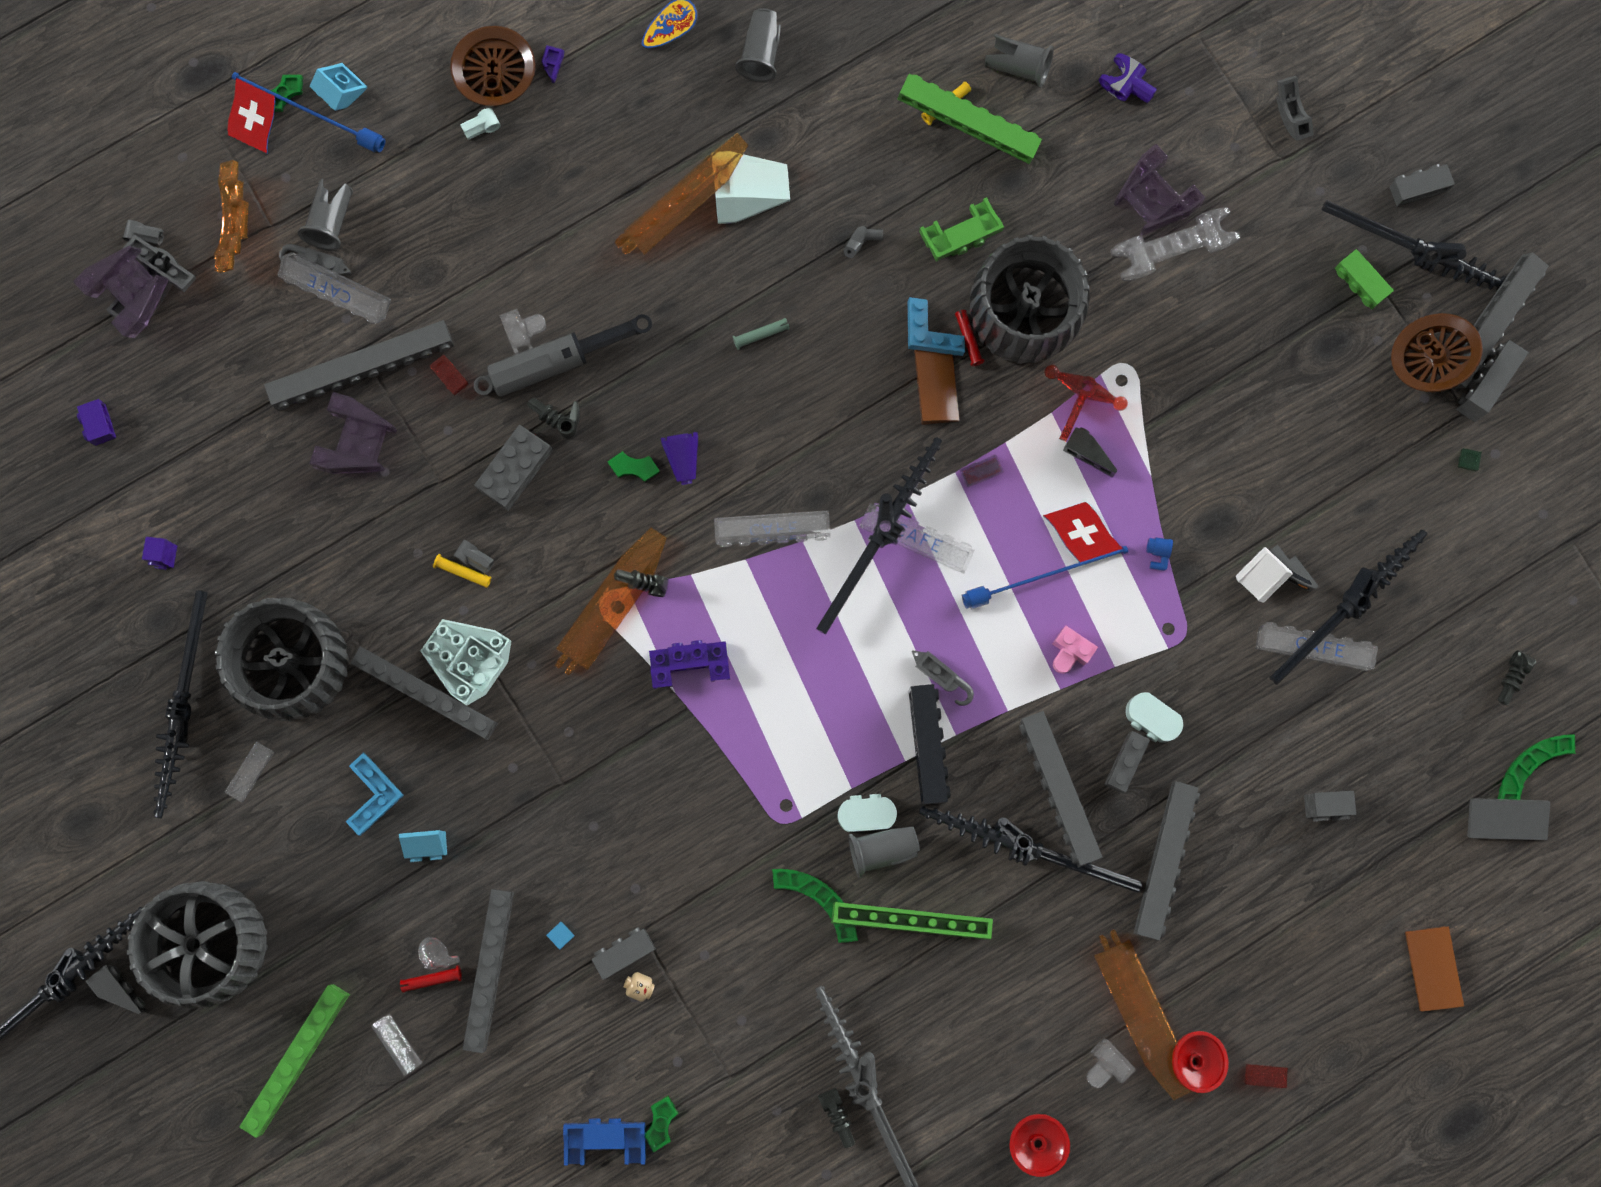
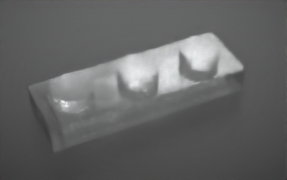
M256 742L225 793L240 802H244L275 752Z
M390 1014L371 1026L404 1076L422 1064Z

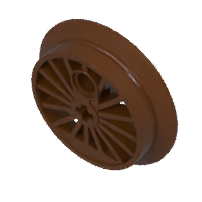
M485 26L468 33L457 44L451 57V76L460 93L470 101L484 106H500L516 100L528 89L535 73V58L528 42L516 31L502 26ZM480 52H486L488 59H486ZM473 53H475L482 60V62L474 58H471L470 56ZM518 54H520L521 57H522V58H519V59H516V60L511 61V60L514 59ZM468 62V63H471V64H473V65H475V66H478V67H465V66H466V63ZM525 64V68H514L516 66ZM464 73H476L471 76L464 77ZM511 74L523 75V78L520 79V78H518V77H516V76H513V75H511ZM508 80L513 81L519 85L516 88H514ZM477 81V82H476L474 85H472L471 87H469V86L467 85L468 83ZM502 82L511 90V92L505 94ZM493 84L497 85L495 88H489ZM482 85H484L483 88H482V90H481V92H480V94L476 93V91H477Z
M1446 313L1427 315L1410 323L1398 335L1391 353L1392 366L1398 378L1413 389L1423 392L1449 390L1466 381L1477 369L1483 352L1482 340L1477 329L1462 317ZM1436 332H1441L1439 341L1434 336ZM1446 332H1450L1451 335L1444 343ZM1458 335H1459L1460 337H1462V338H1460L1459 340H1457L1456 342H1454V340L1456 339V337H1457ZM1465 343L1469 344V346L1459 348ZM1410 349H1412V350H1415V351H1417V352H1419V353H1408V352H1409ZM1471 352V356H1460ZM1406 359L1416 360V361H1412V362L1406 363ZM1416 368L1415 370H1413V371L1410 372V373L1407 371V370H1409V369ZM1438 368H1439V372H1440L1441 379H1439L1438 381H1436V377H1437V373H1438ZM1443 368L1448 372L1447 375H1444ZM1421 373H1423L1419 380L1415 378ZM1432 373L1430 383H1426L1425 381Z

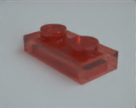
M442 355L430 365L433 372L454 396L468 385V382L445 355Z
M1246 1064L1245 1084L1287 1088L1288 1068Z

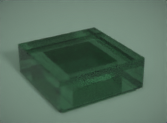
M1465 448L1461 449L1458 468L1478 471L1482 452Z

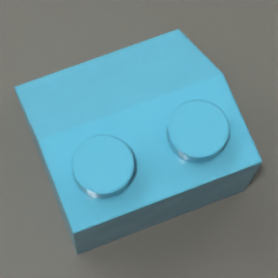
M343 63L317 69L310 84V87L335 111L350 106L367 89V86Z
M436 830L399 834L404 858L410 859V862L422 861V857H430V860H440L443 855H447L445 831Z

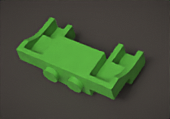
M987 197L983 199L982 203L975 206L974 204L970 205L969 210L973 218L944 230V233L937 221H934L933 225L924 228V226L920 228L919 232L936 261L949 255H963L969 248H978L985 243L986 238L1003 231L1004 226L991 207Z

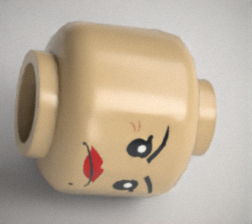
M638 972L634 973L631 977L628 976L624 983V988H627L626 995L640 1002L651 997L655 986L652 984L651 977Z

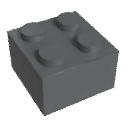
M1354 791L1322 792L1304 795L1306 818H1313V822L1331 820L1330 817H1332V821L1350 819V815H1356Z

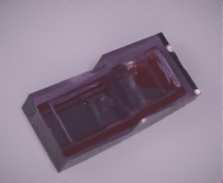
M995 454L960 469V472L967 487L995 477L1003 473L1004 470Z

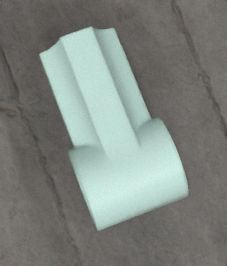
M492 108L483 109L478 113L477 117L460 124L468 140L484 132L492 133L501 126Z

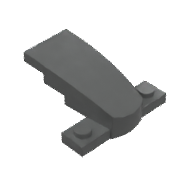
M134 235L123 247V250L141 264L128 276L130 280L117 292L118 297L106 310L110 315L138 333L156 312L173 285L182 292H185L196 280V277L181 267L167 251L152 247L137 235Z

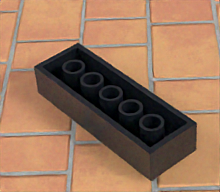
M934 684L911 686L908 694L921 806L945 804L951 798L950 787L946 786L945 779L948 778V769L943 764V760L946 759L945 747H941L944 734L943 728H939L938 722L941 720V709L937 708L936 702L939 700L938 688H934Z

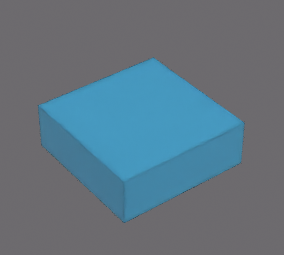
M562 921L547 934V937L559 950L575 936Z

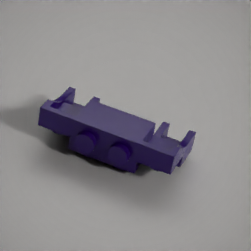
M702 640L691 641V645L673 643L672 647L667 649L649 651L653 689L673 687L672 672L709 668L711 682L724 679L730 680L726 641L706 644Z

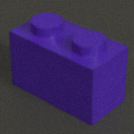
M97 399L77 406L79 412L77 413V418L80 424L83 425L84 431H82V434L86 441L96 446L116 439L104 402Z
M146 537L142 560L148 562V565L153 566L154 569L166 570L167 568H174L177 545L163 538Z

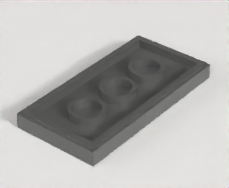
M1470 798L1467 836L1469 838L1547 840L1550 801Z

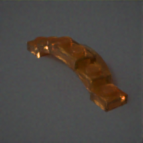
M234 160L220 164L218 177L222 202V231L214 258L215 271L219 273L234 269V255L240 254L241 239L247 238L249 202L243 200L244 182L238 180L239 162Z

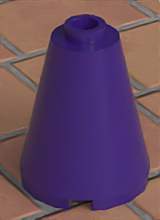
M694 432L693 437L692 434L687 433L668 436L667 441L666 438H661L662 446L676 481H681V485L693 483L692 479H696L698 432Z

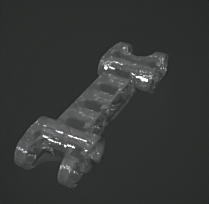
M1225 207L1205 212L1195 218L1197 225L1147 243L1144 242L1142 236H1136L1116 245L1110 250L1112 257H1127L1132 264V267L1120 274L1122 281L1139 279L1150 275L1156 271L1154 263L1203 246H1207L1209 253H1213L1234 244L1241 238L1240 233L1225 232L1220 227V221L1231 215L1230 209Z

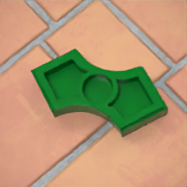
M282 75L280 84L270 91L287 99L302 95L303 77L302 75ZM276 98L275 112H283L287 102Z
M622 451L608 461L609 466L618 478L633 475L639 477L645 483L660 473V470L650 456L634 459Z
M669 1095L651 1105L653 1122L650 1129L645 1133V1139L653 1152L671 1142L668 1131L669 1124L678 1114V1111Z

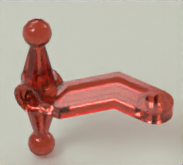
M1049 365L1045 368L1044 373L1048 379L1057 378L1078 396L1059 437L1064 442L1067 441L1086 399L1113 404L1117 411H1123L1128 406V401L1125 397L1113 396L1092 377L1060 372L1056 365ZM1082 385H1088L1090 391L1083 390Z

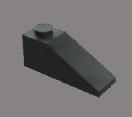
M1076 427L1063 451L1113 478L1117 469L1101 446L1089 434L1090 432L1087 429Z

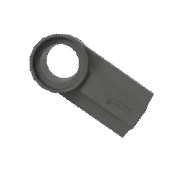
M127 220L123 239L129 242L134 235H137L148 244L160 246L163 243L164 231L160 228L145 226L134 220Z
M466 540L462 541L453 555L463 563L470 564L484 574L490 571L494 563L491 557L479 551L476 546Z

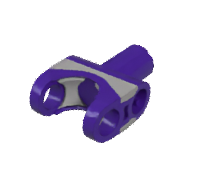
M1116 54L1113 60L1119 66L1118 68L1121 70L1122 75L1113 77L1102 74L1099 78L1100 85L1121 101H1126L1132 93L1148 104L1157 89L1142 80L1146 73V68L1127 55Z

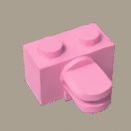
M1065 626L1052 643L1060 649V652L1053 661V668L1056 672L1064 674L1070 671L1076 661L1084 666L1089 662L1098 647L1068 626Z

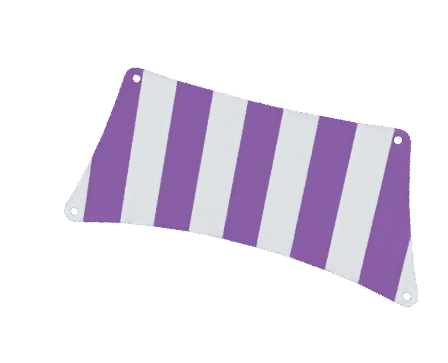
M1125 363L1112 365L1052 413L1012 439L955 473L919 490L922 492L921 496L913 493L911 499L917 503V506L914 507L909 504L905 506V509L913 515L912 518L900 515L897 521L898 524L907 526V528L903 526L906 530L900 534L904 536L897 539V545L888 544L878 549L826 635L819 632L816 628L870 542L868 538L874 533L873 530L877 525L879 509L854 521L780 549L696 574L668 579L667 590L663 598L651 596L648 592L636 588L630 589L625 587L611 590L601 599V614L605 621L649 665V651L667 649L672 647L673 643L691 645V641L702 640L706 644L726 641L730 680L724 679L711 682L709 668L672 672L673 687L670 688L709 732L767 814L774 821L781 824L792 823L805 817L850 789L916 756L908 694L911 686L934 684V688H938L939 700L936 702L937 708L941 709V720L938 722L939 728H943L944 739H942V743L1009 710L1116 666L1169 649L1179 644L1185 638L1187 621L1175 584L1170 560L1165 571L1150 569V562H1161V556H1155L1152 553L1146 552L1149 538L1157 537L1164 539L1149 465L1143 425L1140 380L1133 367ZM1118 375H1125L1128 382L1125 386L1121 387L1116 384L1115 379ZM1076 427L1087 429L1090 432L1089 434L1101 446L1117 469L1113 478L1063 451ZM994 458L997 459L1001 472L976 483L968 484L963 471ZM1087 502L1098 514L1109 534L1121 547L1127 546L1128 553L1126 554L1119 553L993 594L989 604L966 609L962 601V594H965V591L980 586L993 591L1079 563L1065 547L1054 527L1043 517L1045 514ZM883 523L880 525V529L887 532L890 530V526ZM914 529H916L915 542L910 537L906 539ZM915 531L910 535L913 538L915 535ZM924 533L927 534V535H929V536H926V535L924 536V539H926V540H928V541L923 540L922 543H921V545H919L920 542H921V540H922V538H923ZM935 539H938V540H936L935 544H937V545H939V546L934 545L933 549L936 550V551H938V553L935 552V551H933V550H931V548H932V546H933V544H934ZM615 601H620L624 604V610L621 613L613 612L612 604ZM1165 623L1173 624L1175 631L1172 635L1163 633L1162 627ZM1068 626L1098 648L1086 665L1083 666L1076 661L1070 671L1060 674L1053 668V661L1060 652V649L1052 643L1061 630ZM912 650L920 652L929 651L968 683L974 692L972 702L965 706L956 704L955 700H966L967 693L960 687L951 692L942 689L915 667L916 662ZM784 799L790 800L793 805L792 809L788 812L780 809V803Z

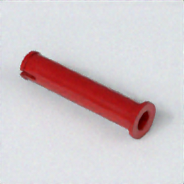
M961 310L963 318H961L958 311L955 313L962 336H964V342L971 360L970 365L971 367L981 365L985 360L981 357L967 311Z
M457 965L453 969L400 980V985L404 986L401 987V991L404 993L450 981H462L460 966Z

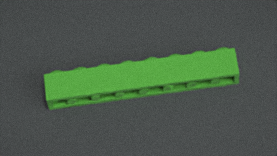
M908 75L897 100L1028 164L1034 158L1042 140L1037 134L1027 132L1021 126L1005 121L1001 116H994L987 109L978 108L972 105L969 100H962L950 91L939 89L936 84L927 83L918 75Z
M835 902L833 903L831 923L989 940L992 936L993 919Z
M334 984L326 987L241 1123V1129L255 1138L264 1134L350 996L349 993Z

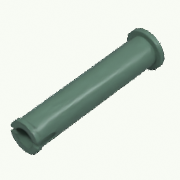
M783 318L737 337L732 336L737 350H740L742 346L789 330V324H786L787 319Z

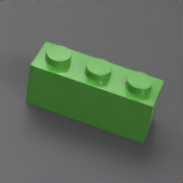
M1357 249L1335 267L1338 276L1349 284L1350 289L1357 293L1363 304L1371 310L1394 291Z

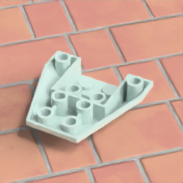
M731 151L712 153L718 224L737 223L790 201L787 164Z
M442 619L421 649V653L449 693L465 705H469L487 694L507 665L511 640L496 630Z

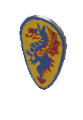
M690 0L670 1L648 26L642 39L643 47H662L689 33L695 27L698 20L696 6Z

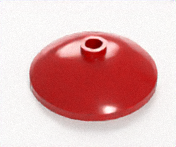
M1194 1031L1184 1035L1177 1042L1172 1055V1066L1177 1080L1186 1089L1196 1093L1211 1092L1222 1084L1227 1075L1228 1055L1224 1045L1216 1036L1204 1031ZM1193 1058L1196 1060L1195 1065L1192 1063Z
M1033 1114L1023 1118L1016 1124L1010 1136L1009 1148L1012 1159L1023 1172L1036 1177H1045L1056 1173L1064 1166L1070 1153V1140L1063 1125L1055 1118L1045 1114ZM1036 1140L1041 1141V1145L1039 1147H1035L1034 1145Z

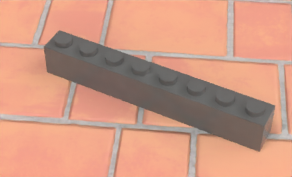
M1533 252L1522 254L1473 325L1482 340L1483 352L1481 361L1475 372L1466 381L1454 388H1466L1472 383L1473 376L1483 367L1484 360L1493 352L1495 344L1502 339L1506 328L1513 323L1514 316L1524 307L1525 300L1535 291L1536 284L1544 278L1545 271L1549 266ZM1465 343L1459 348L1469 346V344ZM1471 352L1460 356H1471ZM1443 369L1444 375H1447L1448 372Z
M361 646L351 661V664L487 740H489L498 725L497 722Z
M1044 711L1022 718L1019 730L1022 736L1027 738V750L1029 754L1033 753L1035 770L1041 773L1043 778L1040 780L1044 791L1047 790L1049 793V805L1051 809L1055 808L1057 813L1055 819L1057 825L1063 828L1065 834L1062 837L1066 846L1069 845L1072 853H1070L1073 864H1077L1079 868L1102 859V854Z
M1177 781L1171 784L1133 934L1159 941L1165 935L1166 926H1164L1165 918L1169 917L1171 911L1169 902L1175 895L1176 888H1174L1175 880H1178L1181 871L1178 868L1179 863L1183 861L1185 856L1184 843L1189 840V824L1193 822L1195 812H1193L1194 804L1198 803L1200 793H1197L1198 787Z
M491 889L463 1050L484 1053L487 1049L514 892Z

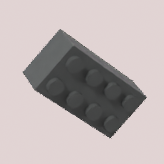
M1511 340L1504 344L1500 343L1487 357L1489 359L1488 362L1484 363L1483 367L1477 372L1479 374L1478 377L1474 378L1467 387L1469 388L1466 394L1463 393L1457 401L1459 406L1456 410L1474 422L1488 414L1529 352Z
M519 424L474 486L482 494L509 511L553 450L549 444Z

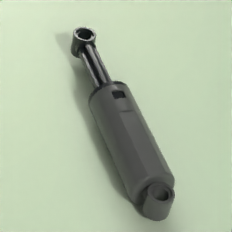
M641 314L628 322L578 340L575 332L492 363L487 366L488 375L480 376L474 381V389L480 395H487L495 390L499 397H503L587 364L585 354L636 334L648 332L652 327V320L649 316ZM641 318L646 319L648 322L647 328L643 330L637 326V321ZM481 380H486L489 383V388L486 391H482L479 388Z

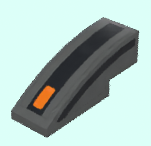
M1278 545L1269 550L1292 571L1293 574L1287 579L1288 582L1309 592L1319 587L1296 556L1289 560Z

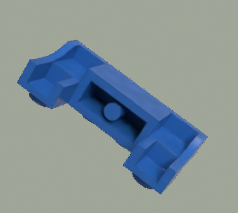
M590 1118L589 1122L563 1124L564 1165H585L586 1149L624 1148L625 1165H629V1163H646L645 1122H621V1118H609V1122H601L600 1118Z

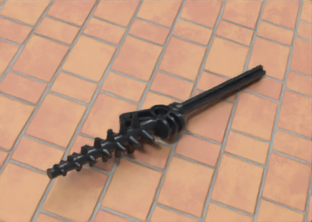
M1328 200L1324 202L1321 209L1326 213L1410 249L1411 254L1415 258L1414 265L1417 267L1421 266L1422 269L1427 268L1428 272H1432L1436 265L1440 264L1445 266L1441 276L1445 277L1453 269L1456 271L1453 277L1454 280H1457L1463 273L1467 275L1465 283H1469L1472 278L1478 279L1477 286L1485 282L1490 284L1488 287L1490 290L1494 286L1500 288L1506 279L1504 275L1501 278L1495 276L1497 272L1495 269L1491 273L1485 271L1486 263H1483L1480 268L1474 266L1478 259L1475 256L1469 263L1462 260L1466 257L1467 253L1465 246L1461 243H1436L1433 241L1425 243L1423 239H1413ZM1436 251L1435 254L1428 255L1429 252Z
M936 437L933 439L931 446L926 447L925 450L927 452L923 457L918 456L917 459L920 462L917 467L912 465L909 467L913 471L910 477L902 475L901 478L906 481L905 485L902 487L894 484L893 487L899 491V494L893 503L890 494L885 493L881 496L877 525L873 530V535H870L868 538L870 542L816 629L819 632L827 634L878 549L888 544L897 545V539L902 537L900 534L905 532L906 529L898 524L897 521L900 515L912 518L913 515L905 509V506L907 504L914 507L917 506V503L911 499L913 493L921 496L922 492L916 487L918 483L925 485L927 482L922 476L925 472H931L928 466L931 461L935 462L936 460L934 455L936 451L940 450L939 446L942 443L940 438ZM886 523L890 526V530L884 532L880 529V525Z
M1420 530L1419 533L1411 537V540L1403 543V548L1398 547L1395 549V555H1387L1386 563H1377L1378 570L1361 568L1351 587L1344 593L1343 603L1336 607L1337 612L1269 677L1270 680L1278 685L1345 618L1353 617L1360 619L1362 614L1366 613V609L1371 608L1369 597L1372 595L1374 598H1377V588L1380 586L1381 589H1385V585L1389 586L1391 582L1386 580L1387 577L1389 580L1397 577V573L1393 571L1395 569L1399 571L1400 568L1404 567L1401 562L1410 560L1408 555L1411 552H1416L1417 549L1415 547L1419 543H1423L1427 532Z
M198 590L195 593L177 691H173L172 696L174 699H168L165 718L168 719L169 723L167 734L156 735V738L166 740L165 746L156 747V751L164 752L163 759L155 760V763L162 765V771L155 772V776L161 777L160 784L154 785L155 789H159L158 797H154V801L157 804L156 810L153 811V814H155L154 818L162 819L164 809L168 807L166 805L167 797L172 796V792H168L170 784H176V780L171 779L172 774L181 770V768L174 767L175 761L185 759V756L177 754L178 748H189V744L186 743L188 739V721L191 716V705L188 703V699H191L189 688L208 593L202 590Z
M922 806L919 810V814L924 815L926 819L937 820L938 825L942 823L947 824L949 831H952L953 828L959 829L961 837L966 832L970 833L971 842L973 843L977 837L982 838L983 848L987 847L989 841L994 843V854H998L1001 846L1010 849L1009 861L1013 859L1016 863L1022 862V865L1026 866L1028 862L1038 861L1040 858L1137 893L1142 886L1141 881L1092 864L1078 868L1077 864H1073L1071 857L1044 848L1042 843H1033L1034 841L1029 835L1023 833L1006 818H1000L995 824L994 829H992L990 825L986 826V818H983L979 825L977 821L974 822V816H971L969 821H966L965 818L962 819L961 813L956 818L950 815V811H946L943 814L937 808L931 810Z
M139 907L133 914H128V918L123 922L118 921V926L113 930L110 927L107 928V935L103 938L101 935H97L95 939L97 943L93 946L89 941L86 942L84 946L86 951L84 953L74 948H68L53 971L47 975L46 985L40 986L37 989L38 993L0 1025V1040L45 1001L56 1000L61 1003L65 1000V997H69L70 992L76 990L73 980L78 975L82 980H85L84 970H95L94 961L101 962L104 960L103 952L110 953L113 950V943L118 944L123 939L122 935H127V930H132L131 926L134 925L132 923L142 912L141 909L143 907Z

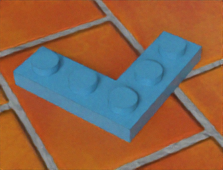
M909 297L907 301L908 349L963 356L965 353L964 336L928 331V301Z
M362 753L349 765L375 794L346 821L358 836H361L404 796L366 753Z

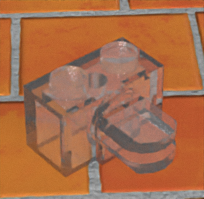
M518 309L499 315L515 355L533 348L530 338L546 330V321L541 314L521 319Z
M1103 1038L1090 1052L1098 1062L1089 1070L1086 1078L1090 1085L1101 1088L1112 1076L1123 1084L1136 1069L1109 1040Z

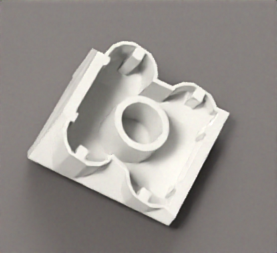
M1264 547L1236 575V578L1258 601L1264 603L1293 573Z

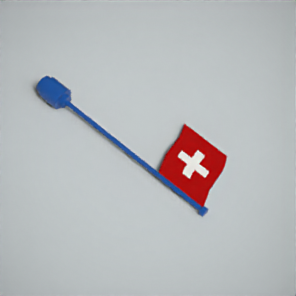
M234 72L232 74V79L236 80L234 101L228 119V135L268 154V138L274 119L276 98L356 135L357 144L372 152L377 151L380 153L385 146L386 140L382 138V135L372 130L363 128L356 132L239 76V73Z
M1087 502L1045 514L1043 517L1054 527L1065 547L1079 563L993 591L980 586L965 591V594H962V601L966 609L989 604L993 594L1119 553L1126 554L1128 553L1127 546L1121 547L1109 534L1098 514Z

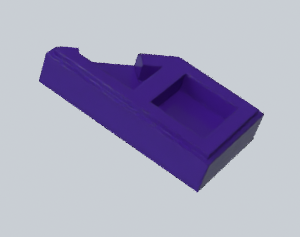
M546 45L541 63L552 83H555L565 52L563 49Z

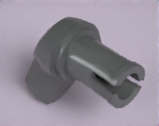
M865 225L858 227L844 248L845 256L853 258L866 240L883 241V229H867Z

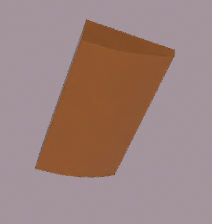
M915 350L922 425L959 422L953 355Z
M1449 926L1406 931L1405 935L1420 1011L1463 1007L1464 1002Z

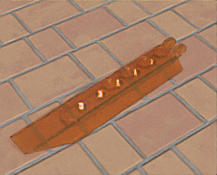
M738 133L727 140L624 230L625 233L616 239L615 244L617 247L623 246L621 251L626 255L638 247L645 255L729 181L748 144Z
M651 527L621 556L556 648L564 654L560 656L555 667L558 669L562 667L569 657L573 661L566 668L565 673L567 675L573 672L577 664H580L587 670L590 668L643 592V590L636 588L630 589L627 583L616 581L614 573L619 569L630 573L633 570H638L640 573L654 575L667 537Z
M1112 930L1110 935L1116 946L1110 948L1106 937L1101 935L1099 939L1105 951L1094 955L1145 1066L1171 1098L1176 1100L1192 1092L1177 1080L1173 1071L1172 1055L1178 1041L1130 939L1121 943L1116 931Z

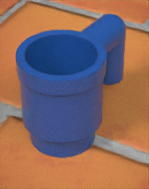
M1157 537L1148 539L1146 552L1152 553L1155 556H1161V562H1150V569L1167 570L1173 546L1172 539Z

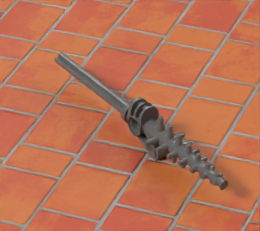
M821 985L815 988L817 992L816 998L820 999L822 1004L820 1011H825L827 1016L824 1023H830L832 1031L828 1033V1036H835L838 1041L832 1045V1049L840 1048L843 1053L835 1059L837 1062L846 1060L847 1066L839 1070L840 1074L851 1072L854 1079L853 1082L845 1086L846 1090L850 1092L849 1097L853 1098L852 1103L862 1105L867 1111L870 1110L905 1186L919 1187L881 1107L883 1102L877 1096L875 1056L871 1052H866L861 1058L858 1057V1051L855 1048L860 1046L861 1042L852 1043V1040L849 1039V1036L854 1034L853 1030L846 1031L842 1025L846 1023V1019L840 1020L836 1013L839 1012V1009H834L832 1006V998L826 995L824 986ZM863 1085H866L869 1088V1091H866L863 1088Z

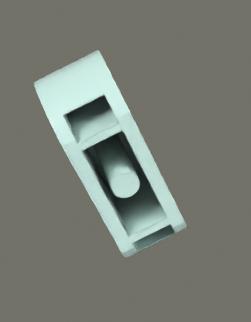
M1140 693L1131 698L1127 703L1126 717L1132 722L1130 725L1138 731L1141 729L1147 733L1146 736L1154 742H1168L1177 738L1182 732L1183 719L1181 715L1150 693Z
M881 794L869 795L870 798L862 799V795L850 796V800L843 802L838 810V822L847 832L889 829L897 817L894 803L886 797L881 798Z

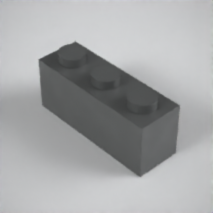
M1437 164L1426 171L1421 169L1409 176L1400 175L1394 179L1389 188L1398 207L1447 192L1455 183L1448 165L1440 166Z
M1134 731L1128 733L1104 784L1105 786L1119 793L1127 791L1150 739Z
M638 927L629 932L630 937L623 940L621 937L612 942L613 947L608 950L602 948L594 953L596 957L591 960L603 980L656 950L645 928L640 930Z

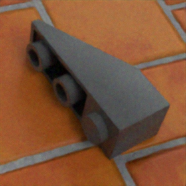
M105 965L86 980V983L97 997L137 1014L147 1012V1009L144 1007L146 1006L145 1002L140 997H136L133 993L132 985L122 979L120 976L122 975L121 971L116 966Z

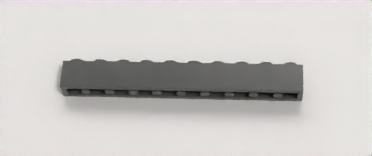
M442 320L266 383L264 386L271 405L276 410H284L289 408L291 404L304 403L313 396H323L327 391H337L342 389L344 385L357 384L366 377L373 378L378 376L380 372L393 371L402 364L409 365L414 363L416 359L429 358L433 353L439 351L446 352L454 344L445 321Z

